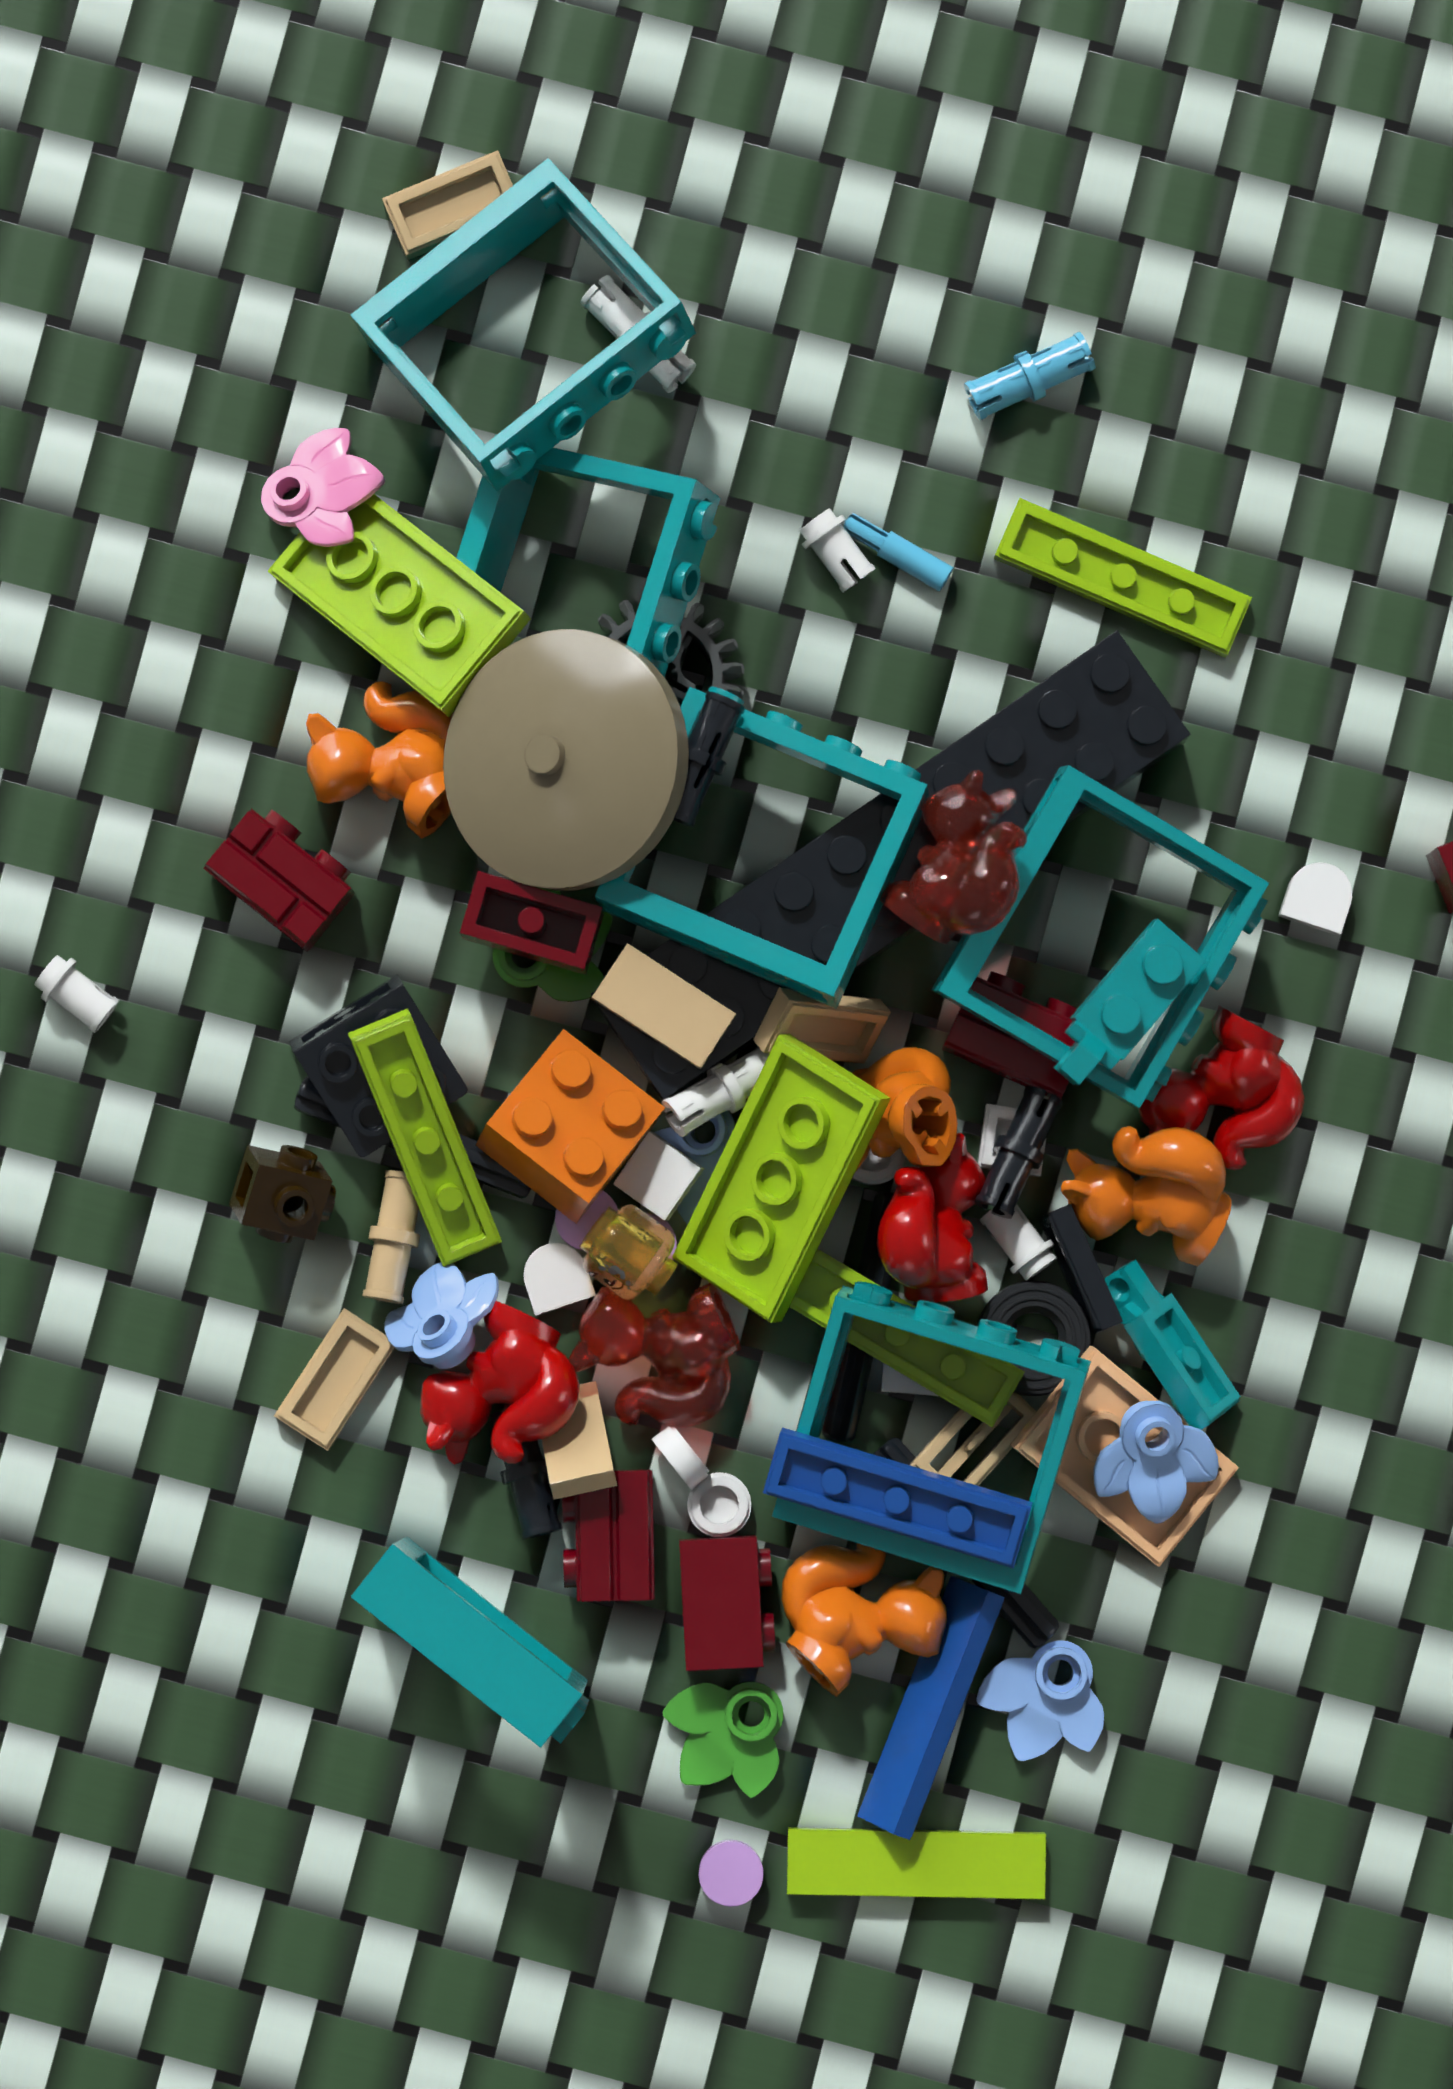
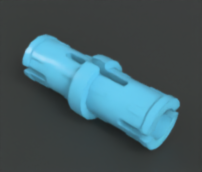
M1077 332L1072 337L1030 355L1026 350L1014 355V363L973 381L969 380L964 383V388L968 395L971 394V397L968 398L976 416L981 421L988 415L1030 397L1033 402L1046 397L1045 390L1087 371L1091 372L1096 369L1094 359L1092 357L1088 358L1092 353L1081 332Z

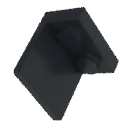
M395 975L289 1041L296 1058L360 1157H366L390 1142L391 1139L348 1036L349 1032L408 1009L447 1106L464 1096L468 1091L466 1084L398 975Z

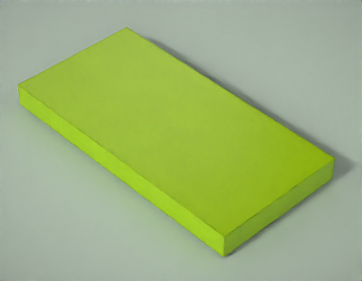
M375 494L348 512L354 528V540L352 542L338 546L322 547L309 543L300 532L269 568L268 572L448 717L454 713L459 699L478 671L500 651L507 648L531 620L524 610Z
M791 1034L778 1035L672 1258L768 1322H782L891 1098Z

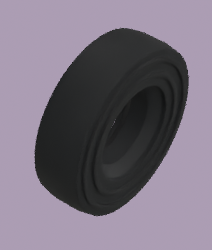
M1024 1281L1004 1288L989 1300L977 1322L978 1326L981 1319H986L1011 1326L1020 1316L1028 1313H1037L1044 1315L1052 1321L1056 1327L1059 1341L1080 1349L1079 1358L1091 1345L1090 1325L1081 1305L1066 1290L1048 1282ZM1013 1364L1025 1371L1014 1390V1393L1019 1395L1041 1396L1051 1394L1062 1381L1061 1378Z

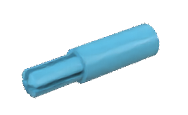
M852 513L845 521L843 527L851 537L877 551V556L939 592L954 569L951 565L892 531L888 533L855 513Z

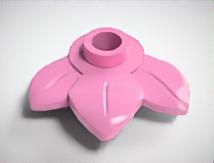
M327 429L310 436L297 448L290 466L275 471L267 479L262 488L261 503L272 521L282 526L298 528L309 543L322 547L343 545L354 540L353 523L348 512L377 492L385 483V478L374 465L365 459L349 454L352 437L348 429ZM300 488L297 496L290 500H283L287 492Z

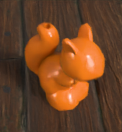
M385 681L375 682L368 687L364 694L363 705L365 712L378 727L397 733V736L391 741L375 748L364 736L356 731L347 728H336L319 713L309 714L306 726L312 746L307 754V773L317 801L327 804L346 801L360 793L367 786L373 787V793L380 800L388 802L392 798L403 801L407 825L421 839L434 833L451 814L444 784L443 761L446 736L452 715L450 717L446 716L415 690L392 697V686L390 683Z
M905 1047L883 1056L869 1068L857 1069L852 1072V1074L891 1098L856 1171L867 1158L870 1149L873 1155L887 1158L900 1148L909 1162L917 1167L941 1166L953 1149L958 1125L955 1105L949 1096L951 1079L945 1063L928 1050L917 1047Z
M1131 1126L1122 1127L1113 1138V1154L1124 1168L1135 1174L1145 1176L1137 1181L1121 1168L1096 1163L1079 1149L1068 1150L1066 1160L1075 1179L1063 1181L1061 1192L1068 1199V1204L1072 1205L1081 1228L1090 1238L1099 1241L1112 1236L1134 1219L1136 1220L1135 1229L1142 1235L1151 1236L1158 1230L1173 1234V1248L1179 1261L1199 1266L1210 1254L1224 1230L1232 1206L1230 1196L1223 1192L1226 1185L1224 1161L1221 1153L1210 1140L1186 1128H1167L1145 1137H1139L1136 1128Z
M858 1543L855 1550L836 1545H823L808 1550L798 1557L787 1569L782 1581L781 1601L785 1615L795 1630L786 1642L788 1649L804 1669L835 1697L849 1685L852 1673L850 1660L863 1653L868 1656L876 1653L885 1640L897 1648L914 1655L931 1657L938 1654L947 1624V1608L940 1597L945 1576L942 1569L930 1566L916 1580H902L893 1584L881 1595L877 1602H873L857 1594L853 1588L868 1583L878 1575L884 1565L886 1552Z

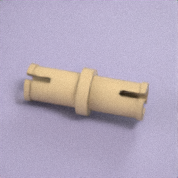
M386 1170L377 1226H370L368 1239L374 1241L366 1288L363 1290L362 1296L377 1301L403 1304V1292L411 1249L418 1248L420 1234L415 1233L419 1208L404 1172Z

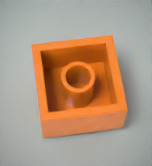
M563 1029L489 1119L475 1146L577 1224L638 1148L648 1132L653 1129L665 1107Z

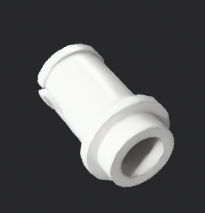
M829 508L799 531L806 539L802 543L804 549L806 550L811 547L840 586L839 589L844 593L858 583L844 564V559L848 561L860 579L865 578L876 568L873 564L869 563L842 526V523L846 520L843 515L836 517Z
M59 955L55 956L34 984L43 991L41 999L47 1002L52 998L95 1033L106 1022L120 1000L115 996L112 997L75 968L76 960L70 958L66 962Z
M1017 1204L1014 1208L1015 1212L1012 1219L994 1215L991 1213L992 1210H990L979 1221L983 1226L987 1227L1014 1264L1010 1268L1013 1275L1020 1272L1023 1278L1028 1281L1057 1259L1050 1250L1054 1246L1052 1240L1044 1242Z

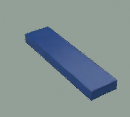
M783 1427L778 1437L763 1490L764 1494L1013 1569L1033 1502Z
M950 1577L942 1597L947 1608V1624L939 1653L931 1657L919 1656L858 1812V1817L894 1835L911 1839L1005 1597L959 1578Z

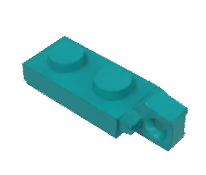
M1158 918L1153 919L1070 1017L1073 1022L1066 1029L1065 1033L1075 1043L1054 1066V1069L1073 1085L1075 1083L1080 1085L1098 1063L1111 1070L1119 1060H1124L1207 960Z
M1136 1259L1125 1264L1104 1279L1123 1320L1121 1324L1124 1325L1123 1327L1133 1340L1138 1354L1149 1364L1168 1393L1173 1407L1184 1417L1189 1426L1202 1430L1240 1402L1239 1398L1241 1396L1174 1295L1170 1293L1164 1297L1160 1294Z

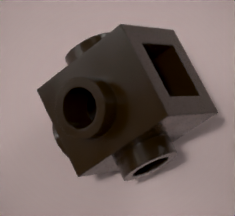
M247 1145L229 1203L241 1225L254 1227L259 1235L276 1242L291 1243L294 1236L314 1241L320 1221L327 1222L329 1220L336 1197V1189L332 1185L333 1181L321 1162L317 1161L318 1156L309 1150L291 1145H282L280 1152Z

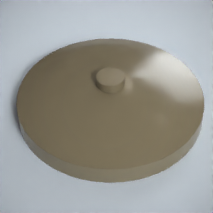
M576 629L544 631L523 638L500 651L478 671L459 699L450 721L444 748L443 771L447 800L456 825L468 845L487 865L500 874L529 886L549 890L573 891L588 889L614 880L631 870L655 848L665 835L679 808L685 789L689 759L688 736L684 717L673 690L659 670L641 653L620 641L590 631Z

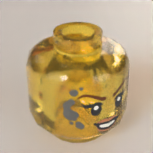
M624 1205L617 1211L608 1206L579 1245V1248L586 1252L583 1258L584 1270L625 1300H632L638 1297L645 1289L656 1295L678 1265L669 1258L675 1244L674 1235L634 1205Z

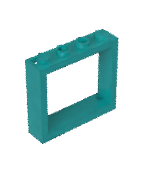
M549 158L544 160L350 314L369 347L497 492L511 480H516L526 475L540 457L560 441L575 436L590 417L609 402L624 397L634 387L639 378L662 360L675 356L683 348L686 341L696 334L679 298ZM551 190L549 194H547L544 198L541 199L543 195H545L548 191ZM565 218L651 312L484 444L400 347L557 222ZM388 318H391V319H390L389 321H387L384 325H382L380 328H378V326H380V325H381L383 322H385Z
M558 448L550 449L535 462L533 468L526 475L519 479L511 480L498 492L482 475L456 558L499 592H501L539 470L672 500L627 641L628 646L646 657L665 678L668 665L674 661L681 646L682 635L680 626L687 604L695 597L699 589L701 579L699 566L706 543L714 536L718 528L713 524L720 497L697 479Z
M689 687L680 707L688 738L706 699V693ZM709 687L708 689L709 692L718 693L741 705L744 704L742 699L726 690L717 687ZM745 709L744 714H741L734 733L899 800L827 964L824 965L628 883L635 866L618 878L600 885L595 898L598 905L603 907L604 912L837 1009L930 800L928 784L920 782L922 775L917 770L898 761L886 760L885 765L882 766L860 757L862 749L845 739L827 735L823 742L801 733L803 725L787 715L768 711L766 717H763Z
M1070 765L1062 766L1055 774L931 990L1055 1063H1058L1070 1049L1068 1045L973 991L970 987L1078 801L1084 803L1232 890L1197 950V953L1207 960L1206 963L1158 1018L1125 1077L1119 1076L1098 1063L1084 1079L1127 1105L1140 1108L1145 1099L1153 1102L1160 1088L1166 1086L1172 1069L1165 1064L1177 1043L1186 1046L1197 1032L1204 1018V1012L1197 1008L1209 987L1219 990L1231 973L1237 957L1232 955L1230 951L1240 933L1244 931L1247 934H1251L1262 919L1260 915L1268 900L1262 898V895L1269 882Z
M858 1281L855 1282L854 1289L843 1286L835 1296L797 1432L820 1438L855 1316L1065 1379L1029 1501L1033 1502L1014 1569L777 1498L772 1517L1021 1594L1029 1573L1091 1361L1078 1357L1080 1353L1079 1348L1059 1340L1044 1338L1040 1346L1017 1339L1018 1331L1015 1328L997 1321L981 1319L979 1325L975 1326L953 1319L955 1311L938 1303L919 1300L916 1307L893 1301L891 1300L892 1291L872 1283Z
M409 1537L392 1543L351 1595L352 1599L540 1748L550 1736L561 1744L587 1709L586 1706L589 1699L583 1693L588 1680Z

